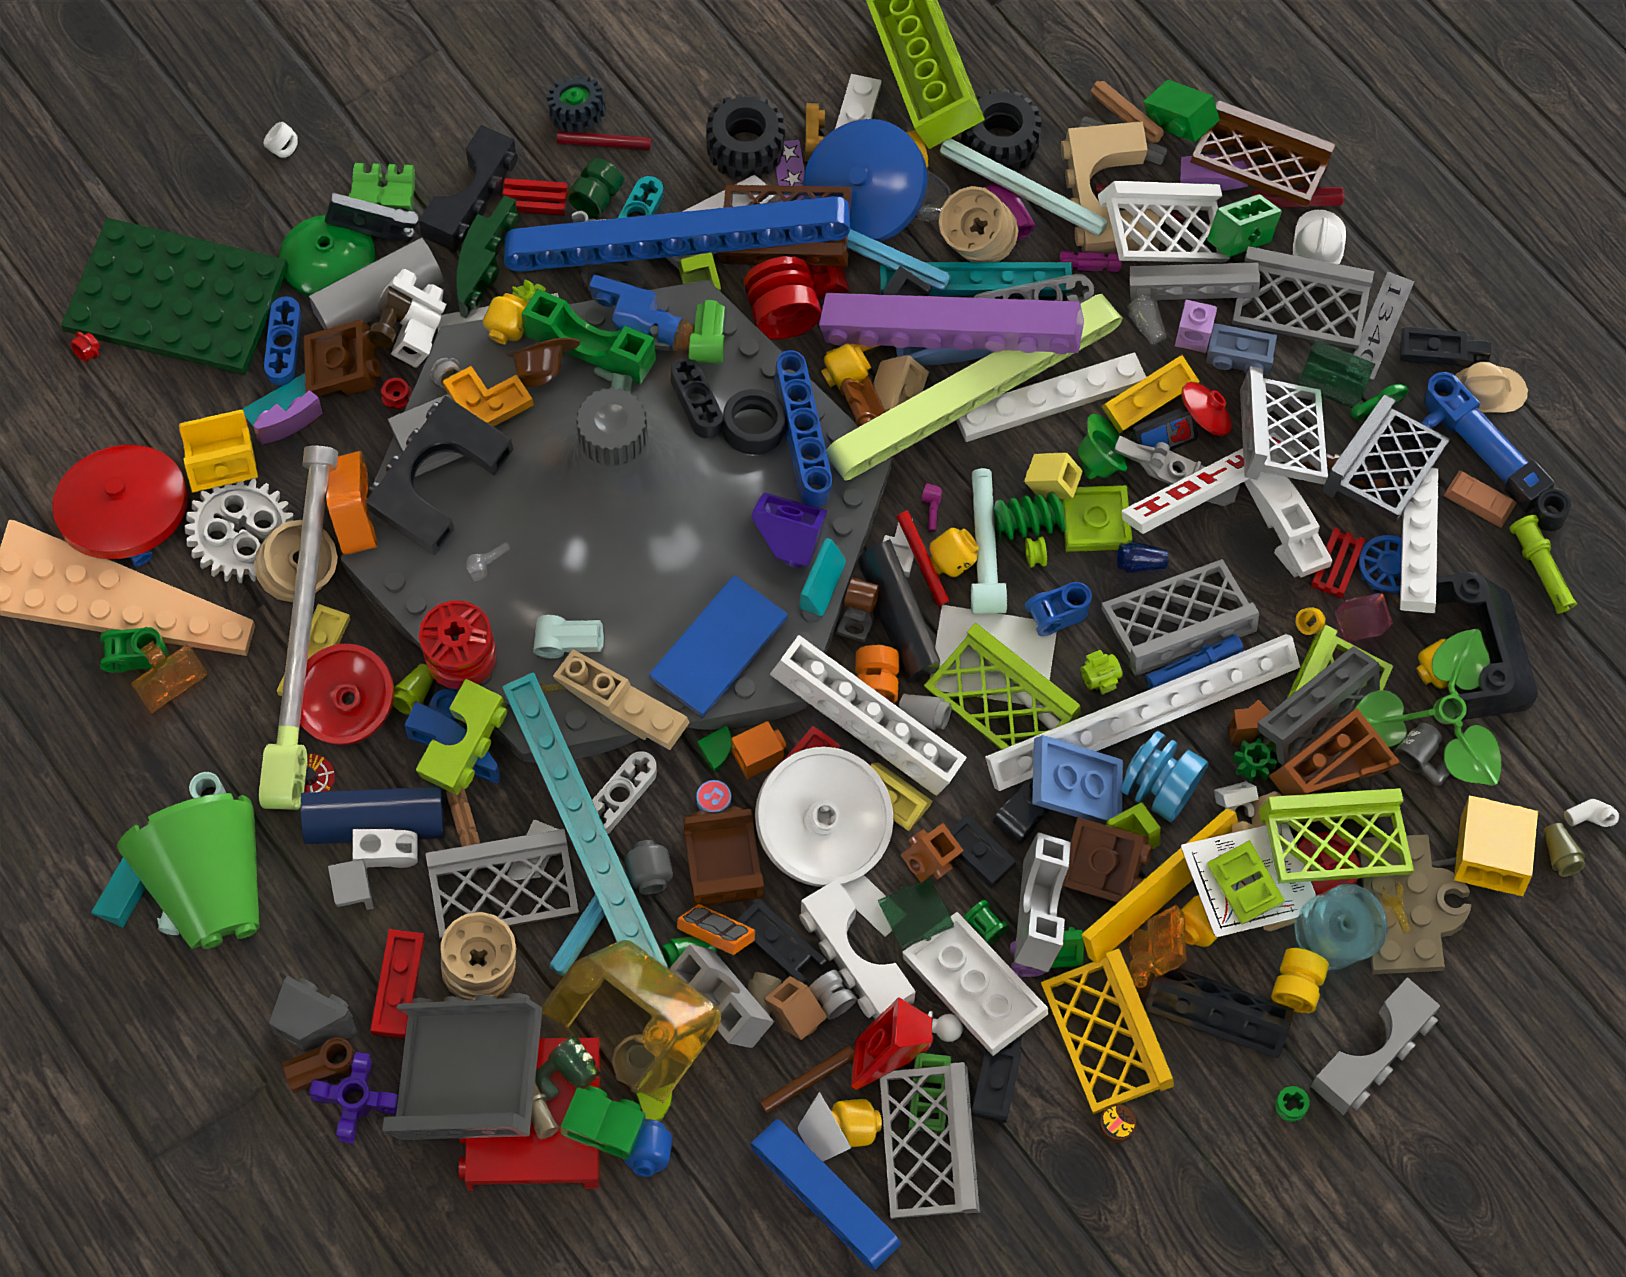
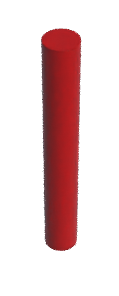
M904 511L896 515L937 607L950 602L909 512Z

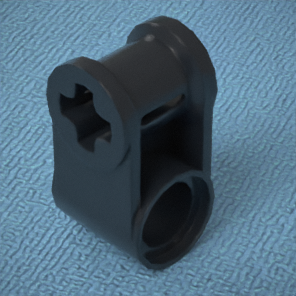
M1033 777L1026 781L1020 790L1000 808L992 821L994 825L1018 844H1022L1029 837L1037 824L1050 810L1032 804Z

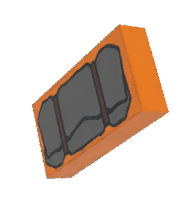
M700 904L680 916L677 921V929L732 955H735L755 940V929Z

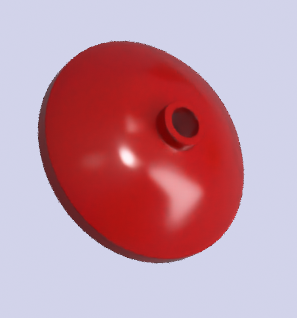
M336 644L312 655L307 660L300 719L301 726L316 739L332 745H350L370 737L383 725L393 705L394 684L386 664L374 652L356 644ZM354 695L353 703L346 705V697Z

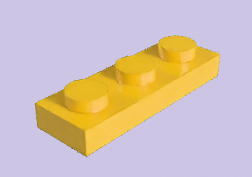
M1183 355L1105 403L1102 408L1120 434L1181 395L1182 387L1187 382L1199 383L1200 381Z

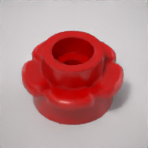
M81 332L75 333L76 338L70 341V346L76 356L83 362H88L92 358H98L100 345L96 338L90 333L85 335Z
M391 378L384 383L381 389V394L383 395L381 400L387 407L393 406L396 409L407 406L413 391L405 380Z

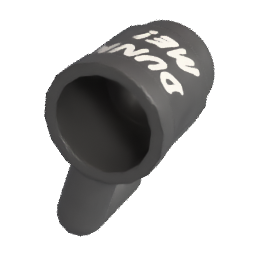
M1420 723L1417 728L1412 729L1401 745L1394 751V755L1400 761L1399 764L1411 772L1421 773L1435 786L1442 785L1450 775L1444 760L1437 769L1428 762L1438 750L1439 743L1442 741L1440 732L1428 723Z

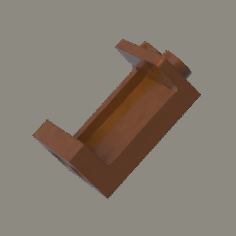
M730 807L724 810V812L713 814L707 811H698L692 813L689 817L683 818L694 907L698 904L711 906L763 899L764 883L759 865L752 809Z

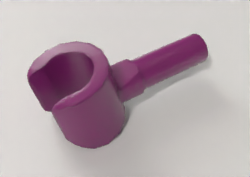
M929 483L925 485L921 501L930 504L928 531H936L937 511L942 499V490L939 486Z

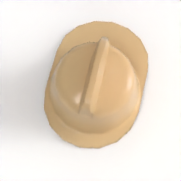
M1479 362L1461 370L1455 375L1480 402L1479 410L1482 413L1513 412L1522 407L1527 399L1528 389L1525 381L1518 373L1509 368L1496 366L1490 362Z

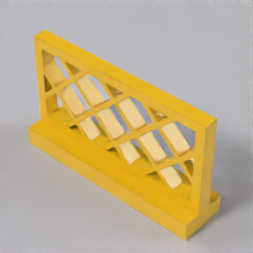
M1119 948L1106 953L1107 957H1104L1098 964L1092 962L1041 982L1093 1115L1104 1111L1111 1105L1122 1104L1160 1089V1091L1174 1086L1173 1077ZM1100 969H1104L1108 979L1103 992L1084 985L1089 974ZM1082 977L1079 983L1076 982V981H1073V980H1075V979H1077V978ZM1064 983L1077 988L1070 1005L1055 1000L1051 989ZM1110 987L1114 993L1115 998L1107 995L1110 990ZM1081 991L1100 998L1092 1015L1074 1008ZM1105 1000L1118 1005L1121 1010L1116 1025L1098 1018ZM1059 1008L1066 1010L1064 1018H1062ZM1072 1013L1090 1020L1083 1037L1068 1032L1066 1028ZM1123 1020H1125L1128 1030L1121 1027ZM1094 1023L1113 1030L1106 1047L1087 1040ZM1117 1033L1132 1038L1134 1046L1129 1057L1110 1050ZM1072 1040L1080 1043L1077 1050H1075ZM1084 1046L1103 1053L1096 1070L1081 1065L1079 1057ZM1137 1052L1139 1054L1141 1062L1134 1060V1057ZM1108 1055L1126 1062L1119 1080L1100 1073ZM1131 1065L1146 1071L1150 1083L1136 1088L1124 1083V1080ZM1085 1072L1090 1075H1093L1090 1084L1087 1080ZM1098 1078L1116 1085L1111 1098L1096 1102L1092 1090ZM1121 1088L1128 1090L1119 1094Z

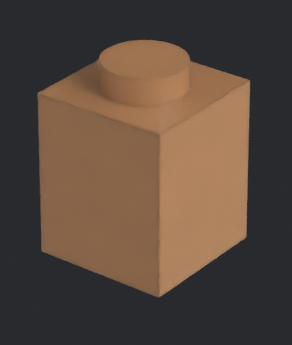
M791 976L764 998L783 1030L800 1040L812 1034L818 1025L827 1018L810 988Z

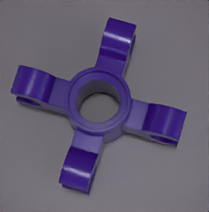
M355 1052L351 1077L342 1080L338 1086L312 1080L309 1095L312 1096V1101L339 1104L342 1109V1116L336 1133L340 1142L354 1143L358 1118L364 1117L370 1110H377L396 1115L397 1094L369 1091L366 1083L370 1074L372 1059H370V1054ZM359 1091L364 1094L361 1101L356 1104L345 1102L346 1097L351 1092Z

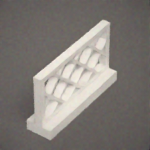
M1114 181L1098 194L1100 207L1108 208L1119 261L1225 263L1230 259L1227 255L1220 253L1218 249L1217 253L1211 252L1203 244L1208 237L1218 209L1217 200L1222 197L1221 188L1218 184ZM1119 208L1126 209L1134 217L1130 224L1120 216ZM1146 209H1151L1160 217L1157 224L1152 222L1143 213ZM1172 210H1178L1187 218L1183 225L1170 215ZM1199 210L1208 211L1209 225L1196 215ZM1137 221L1150 231L1146 239L1133 228ZM1164 221L1177 232L1173 239L1160 229ZM1190 222L1203 233L1199 240L1186 229ZM1127 235L1141 246L1138 251H1128ZM1154 236L1167 246L1165 251H1159L1150 243ZM1180 237L1193 247L1191 252H1186L1177 244Z

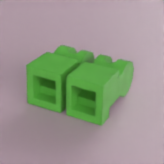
M355 163L352 189L349 197L395 210L404 208L408 209V211H414V165H404L403 173L398 175L396 164H389L388 172L385 175L387 186L381 187L383 176L380 164L373 163L372 171L366 173L365 163Z

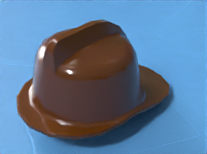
M557 338L534 344L522 350L510 351L506 355L514 358L517 374L525 387L541 386L550 383L559 375L563 354L577 348L580 342L575 338Z

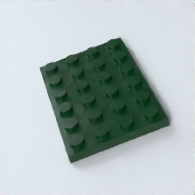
M106 218L61 323V327L67 333L75 334L81 332L83 335L90 333L97 340L245 375L270 314L271 305L276 299L288 269V263L283 258Z

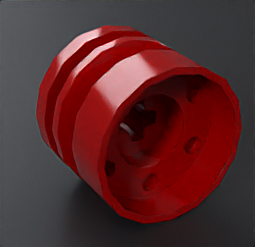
M784 256L769 259L756 265L744 277V288L748 294V302L752 306L755 326L769 339L783 340L799 336L808 332L820 321L821 307L817 294L813 290V280L810 277L809 266L803 259Z
M458 600L438 604L427 612L420 624L418 638L428 671L439 684L450 689H460L465 679L478 685L486 680L495 668L497 649L486 614L478 606L467 601ZM454 636H459L458 640L454 641Z

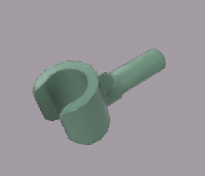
M600 367L595 368L594 374L612 381L611 387H614V389L622 388L625 392L627 390L631 392V376L611 373Z

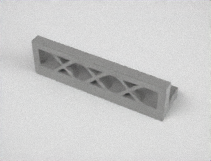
M1259 263L1130 266V301L1259 297Z

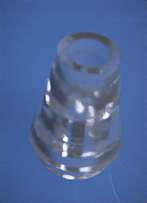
M1147 294L1136 298L1128 304L1127 308L1130 311L1128 316L1149 341L1150 345L1156 344L1167 337L1157 300H1152L1151 296Z

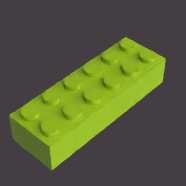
M866 0L913 126L928 149L984 121V116L938 0Z

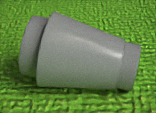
M906 693L903 694L899 703L901 710L932 730L937 728L943 730L946 727L952 708L951 703L945 702V699L941 697L909 695Z

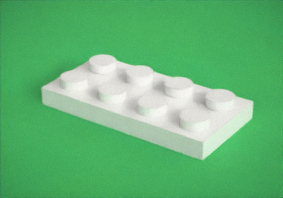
M958 912L902 952L903 959L993 1056L1048 1015V1007Z

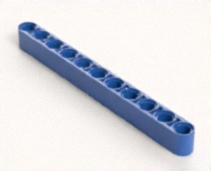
M826 197L517 228L508 231L505 235L504 265L512 271L522 272L709 252L836 241L844 239L850 233L849 203L844 198Z

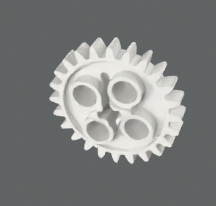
M252 479L248 486L244 485V482L241 481L237 482L236 485H224V488L221 489L220 487L212 488V494L202 490L200 492L202 502L192 501V509L195 512H187V521L191 524L185 525V534L191 535L187 538V547H195L192 550V558L202 557L200 561L202 569L212 565L211 576L213 577L220 571H223L225 581H228L232 574L237 575L239 583H242L245 574H249L253 582L256 581L254 562L256 551L261 545L259 541H264L274 529L285 522L293 521V513H285L288 510V502L278 503L280 499L279 491L269 495V484L266 483L258 489L256 488V479ZM236 504L242 507V510L232 513L226 510V507ZM215 515H218V516H220L222 519H220V518H214V516H215ZM259 520H267L272 525L262 529L257 527L255 523ZM213 531H221L226 536L220 540H215L209 537V534ZM247 546L255 550L253 554L248 556L238 552L240 548Z

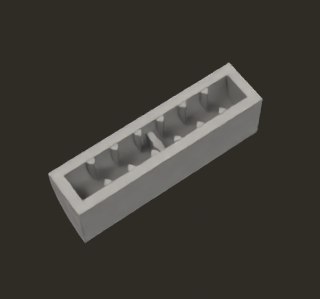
M420 238L309 297L313 313L325 330L360 319L367 323L381 316L382 313L379 312L377 306L381 299L382 291L402 269L415 274L417 279L414 287L422 291L428 284H434L435 286L444 282L443 276L431 250L423 238Z

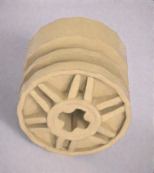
M970 186L959 189L947 199L941 208L939 226L942 236L947 244L970 262H999L1009 255L1016 244L1019 232L1017 219L995 194L985 188Z
M484 912L468 913L454 920L445 930L440 945L442 979L447 988L454 995L465 1000H475L477 995H491L494 997L502 995L512 983L516 964L515 937L509 926L497 916ZM475 960L477 963L484 961V966L482 967L479 964L472 966V961Z

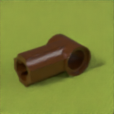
M336 1037L327 1040L318 1049L282 1062L283 1070L292 1092L296 1093L311 1087L312 1080L324 1082L332 1078L343 1079L351 1076L355 1052L348 1041ZM338 1052L347 1053V1057L342 1063L331 1064L335 1054Z

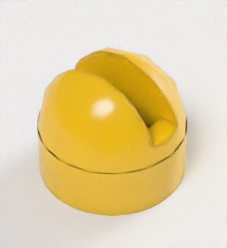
M1305 608L1298 612L1296 626L1305 635L1316 634L1325 626L1326 618L1317 608ZM1316 617L1317 621L1309 627L1307 623Z

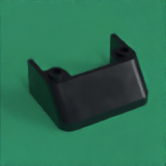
M1472 572L1436 577V605L1460 601L1465 605L1476 606L1492 663L1484 667L1479 675L1478 681L1481 691L1458 694L1464 700L1467 708L1462 720L1528 710L1535 702L1538 690L1509 592L1481 575Z

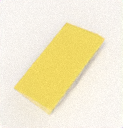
M871 764V767L880 776L888 790L893 807V821L907 831H910L933 801L882 764Z

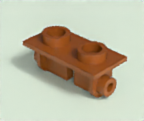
M868 376L861 383L851 378H846L842 381L840 392L846 397L856 419L855 423L857 426L860 427L886 412Z

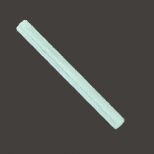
M951 138L943 142L940 153L944 157L1096 236L1104 232L1107 220L1100 215Z

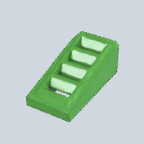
M919 1053L914 1060V1069L950 1066L951 1057ZM944 1075L930 1076L926 1083L941 1084V1089L921 1087L932 1098L937 1099L946 1089ZM922 1077L913 1078V1082L917 1084ZM919 1092L913 1096L910 1104V1113L918 1120L921 1117H917V1111L926 1112L933 1104L918 1102L919 1097H924ZM945 1098L940 1105L947 1110V1100ZM936 1108L933 1113H938V1119L928 1118L924 1125L932 1132L942 1133L945 1130L946 1114ZM909 1118L908 1130H911L916 1123Z

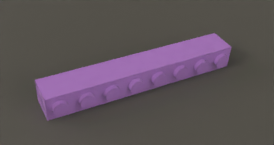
M826 293L819 326L825 343L838 346L849 343L867 347L885 345L897 348L910 346L926 347L928 349L957 348L964 351L986 349L994 352L1012 350L1025 353L1037 351L1066 354L1079 353L1084 316L1080 302Z

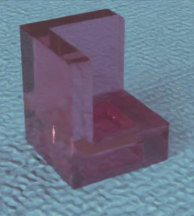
M1383 593L1348 599L1335 611L1343 638L1347 642L1381 636L1393 624Z

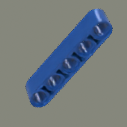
M788 350L782 352L777 358L774 383L778 400L782 403L786 412L784 429L800 499L804 504L819 508L825 505L829 499L832 475L805 358L797 351ZM784 370H793L795 373H787ZM791 398H798V399H801L802 401H801V402H795V401H792ZM799 426H801V427H806V428H808L809 430H807V431H801V430L797 429L796 427H799ZM810 455L815 459L807 460L803 456ZM809 485H819L822 489L815 490Z
M775 1119L750 1143V1147L761 1161L868 1268L875 1271L901 1246L897 1236L782 1121Z

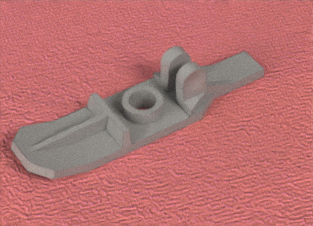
M1119 436L1113 450L1140 463L1149 476L1169 485L1205 468V466L1201 465L1200 461L1196 463L1170 451L1169 445L1163 442L1157 443L1155 447H1149ZM1172 466H1178L1181 469V473L1175 472ZM1239 484L1207 500V502L1221 506L1235 502L1240 488Z

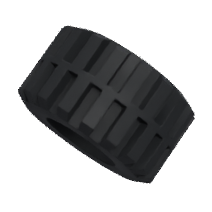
M992 89L989 90L988 95L982 92L977 95V101L985 120L963 131L961 142L964 146L1015 172H1019L1020 166L1026 168L1030 164V160H1034L1038 150L1042 123L1041 117H1039V110L1037 106H1032V100L1028 97L1025 99L1021 98L1022 93L1017 91L1012 94L1009 93V89H1002V92ZM1001 127L1012 131L1014 134L1000 137L991 134L987 130Z
M735 94L736 98L734 99L730 97L724 98L723 105L717 103L713 107V112H710L707 117L706 146L710 162L713 166L718 165L720 173L728 172L729 178L732 179L740 176L742 180H745L753 175L762 178L763 172L768 175L773 171V166L780 164L781 156L784 154L785 124L783 123L782 113H778V107L774 103L768 105V99L761 97L760 100L756 99L755 94H749V97ZM748 132L759 136V138L749 142L735 140L732 136Z

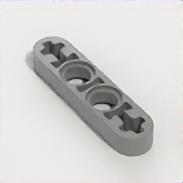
M1073 274L983 292L975 295L973 298L995 299V297L1001 296V299H1008L1011 294L1019 293L1024 296L1025 300H1039L1038 294L1040 290L1044 287H1052L1056 291L1054 301H1062V292L1058 285L1064 283V288L1067 290L1074 288L1075 282L1080 281L1083 286H1087V290L1082 292V297H1077L1073 292L1065 295L1068 299L1067 301L1080 302L1081 304L1092 298L1094 286L1087 276Z

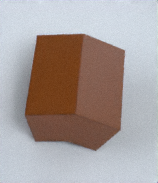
M1259 700L1247 709H1234L1228 725L1231 746L1241 745L1244 740L1248 744L1254 743L1263 735L1258 732V722L1271 711Z

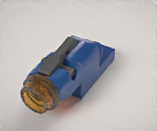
M593 275L590 283L592 299L605 307L616 306L612 317L615 331H619L624 326L654 337L655 349L680 351V349H689L691 333H694L695 325L689 324L687 319L676 317L660 308L656 311L658 307L656 292Z

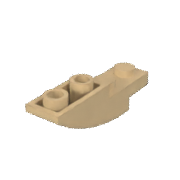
M572 649L553 675L554 679L616 724L643 740L649 738L671 750L690 723L687 716L632 687L629 680L574 649Z

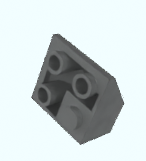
M287 976L283 981L269 1021V1025L276 1036L304 1051L322 1046L331 1038L349 1039L355 1036L357 1029L352 1019L353 1016L348 1009L349 1005L344 1000L333 994H330L327 998L318 993V988L304 978H299L296 981Z

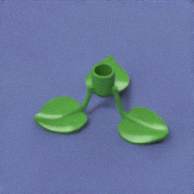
M1479 629L1457 633L1445 640L1435 651L1432 658V672L1437 679L1449 681L1448 690L1450 695L1437 700L1433 709L1403 715L1404 706L1401 699L1395 694L1384 690L1366 695L1355 707V709H1359L1388 747L1397 745L1405 739L1407 730L1403 721L1434 716L1442 724L1453 723L1454 732L1458 739L1450 741L1445 747L1444 763L1447 770L1452 776L1464 782L1491 786L1498 783L1501 773V754L1498 743L1493 734L1480 725L1470 726L1462 734L1461 726L1463 723L1461 720L1464 718L1467 708L1464 700L1455 691V685L1462 690H1472L1479 687V675L1483 668L1490 664L1489 655Z

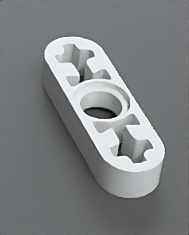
M635 752L630 755L593 798L592 801L599 816L605 811V805L602 802H605L609 807L604 814L605 824H603L607 834L613 830L655 780L657 766L651 754ZM647 764L648 773L646 774L641 771L635 777V785L637 786L635 787L630 781L635 775V765L641 767ZM616 787H624L629 791L630 795L625 801L616 802L611 799L610 792Z

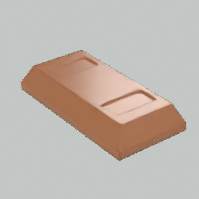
M1458 471L1443 495L1502 528L1517 504L1513 499L1462 471Z

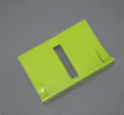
M1250 840L1206 863L1241 925L1284 904L1285 899ZM1258 872L1262 878L1235 892L1231 887Z

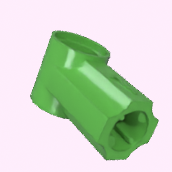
M705 300L703 303L697 304L694 333H691L689 359L695 360L698 363L721 365L723 363L725 306L720 305L717 301Z

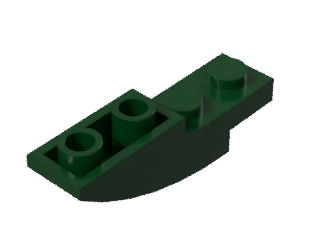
M504 195L489 219L477 214L463 242L458 261L456 284L461 317L467 318L472 309L476 310L482 302L483 293L487 286L495 283L499 274L496 256L502 249L506 233L515 229L518 224L519 214H517L516 200Z

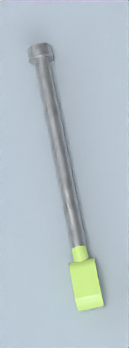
M307 446L304 448L302 465L309 469L277 744H268L263 753L259 786V802L263 809L298 810L301 807V793H304L307 751L304 745H298L328 478L329 472L336 470L338 451L325 446Z

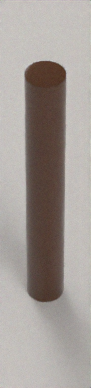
M848 1045L761 1100L759 1105L765 1114L770 1113L853 1060V1049Z

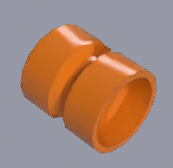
M869 645L859 648L856 651L855 672L858 675L856 677L887 700L895 703L898 700V679L896 675L899 672V652L892 647L884 645Z

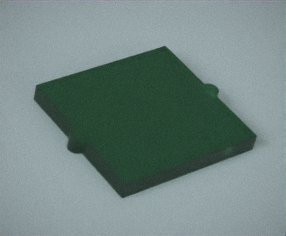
M930 878L908 888L903 886L900 891L877 900L901 949L923 940L930 941L932 936L954 927V923Z

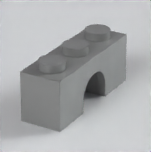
M689 944L668 970L688 995L702 999L714 1010L708 1019L728 1043L753 1048L774 1023L773 1019L714 950Z

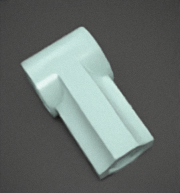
M542 615L536 619L533 652L539 657L549 659L560 658L564 655V652H571L572 649L577 652H600L603 647L604 634L603 625L600 620L566 621L564 618L555 615Z

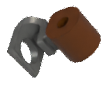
M852 577L844 601V605L848 606L837 628V635L865 643L874 621L872 612L877 602L879 585ZM849 626L857 627L862 633L852 634L847 632L845 628Z

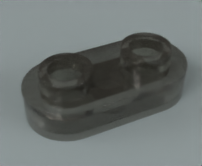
M617 263L585 264L581 271L582 284L589 292H591L590 283L593 275L642 289L645 288L644 276L635 267Z

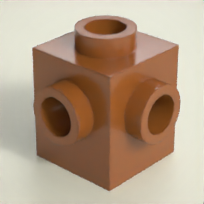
M942 823L929 833L922 829L910 838L908 843L911 847L903 852L901 857L911 872L922 883L932 875L938 880L953 869L949 862L964 850L944 823Z

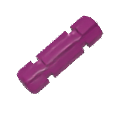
M1062 251L1059 255V262H1071L1072 270L1073 267L1083 271H1103V268H1107V271L1118 272L1122 265V261H1119L1118 253L1108 252V256H1105L1104 252L1078 251L1077 255L1073 251Z

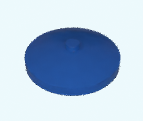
M863 119L852 121L836 128L817 145L806 166L803 186L851 187L850 229L878 242H883L901 232L918 213L926 194L927 168L921 150L902 129L886 121ZM804 196L805 200L811 199L809 196Z

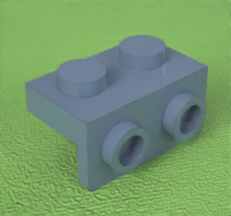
M1214 323L1205 363L1212 364L1215 368L1221 370H1229L1231 368L1244 370L1246 374L1249 367L1252 366L1262 368L1263 374L1269 375L1273 365L1277 335Z

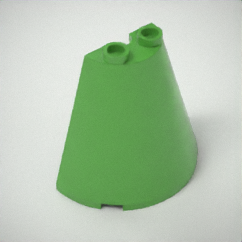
M231 793L214 794L175 804L148 816L149 821L143 828L139 829L138 825H134L118 841L117 847L121 855L191 949L200 946L203 949L216 947L223 942V936L235 934L238 939L246 938L255 934L257 929L260 928L254 808L251 800L244 795L239 796V800H233Z

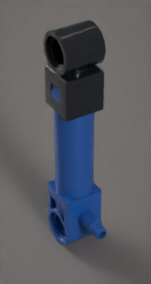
M1448 372L1434 374L1429 379L1424 397L1425 406L1431 414L1425 417L1421 424L1432 429L1441 422L1451 434L1457 432L1506 484L1504 490L1517 502L1525 513L1535 507L1533 515H1536L1539 519L1537 523L1539 528L1545 531L1560 529L1564 525L1571 508V499L1568 494L1563 490L1553 488L1555 481L1534 459L1529 462L1479 410L1480 402L1456 376ZM1436 391H1445L1449 396H1439ZM1545 507H1555L1559 511V513H1550L1545 509Z

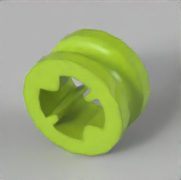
M1038 537L1037 541L1026 538L1025 551L1029 568H1033L1037 563L1041 566H1047V551L1044 537Z

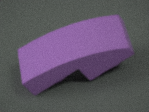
M1204 155L1212 159L1219 157L1218 155ZM1192 156L1181 157V183H1214L1220 185L1221 191L1248 187L1246 183L1191 163ZM1244 161L1232 163L1234 167L1241 170L1248 168Z
M309 390L302 397L294 399L287 411L276 404L269 411L262 412L256 419L255 424H253L258 442L263 445L283 439L312 423L323 414L319 397Z

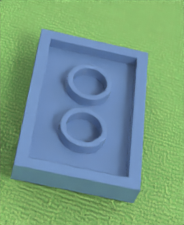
M1044 735L1034 738L1032 804L1105 825L1109 819L1122 813V792H1120L1123 784V760Z

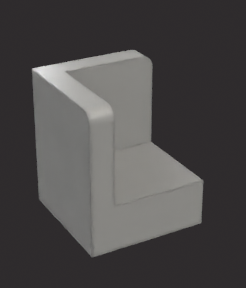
M363 859L328 866L334 902L337 907L364 902L367 910L374 909L368 874Z

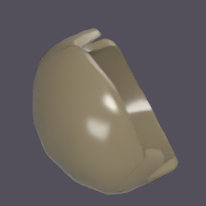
M633 1034L625 1037L615 1047L611 1061L616 1074V1080L630 1087L631 1092L635 1093L651 1090L662 1079L667 1064L666 1054L660 1044L643 1034Z

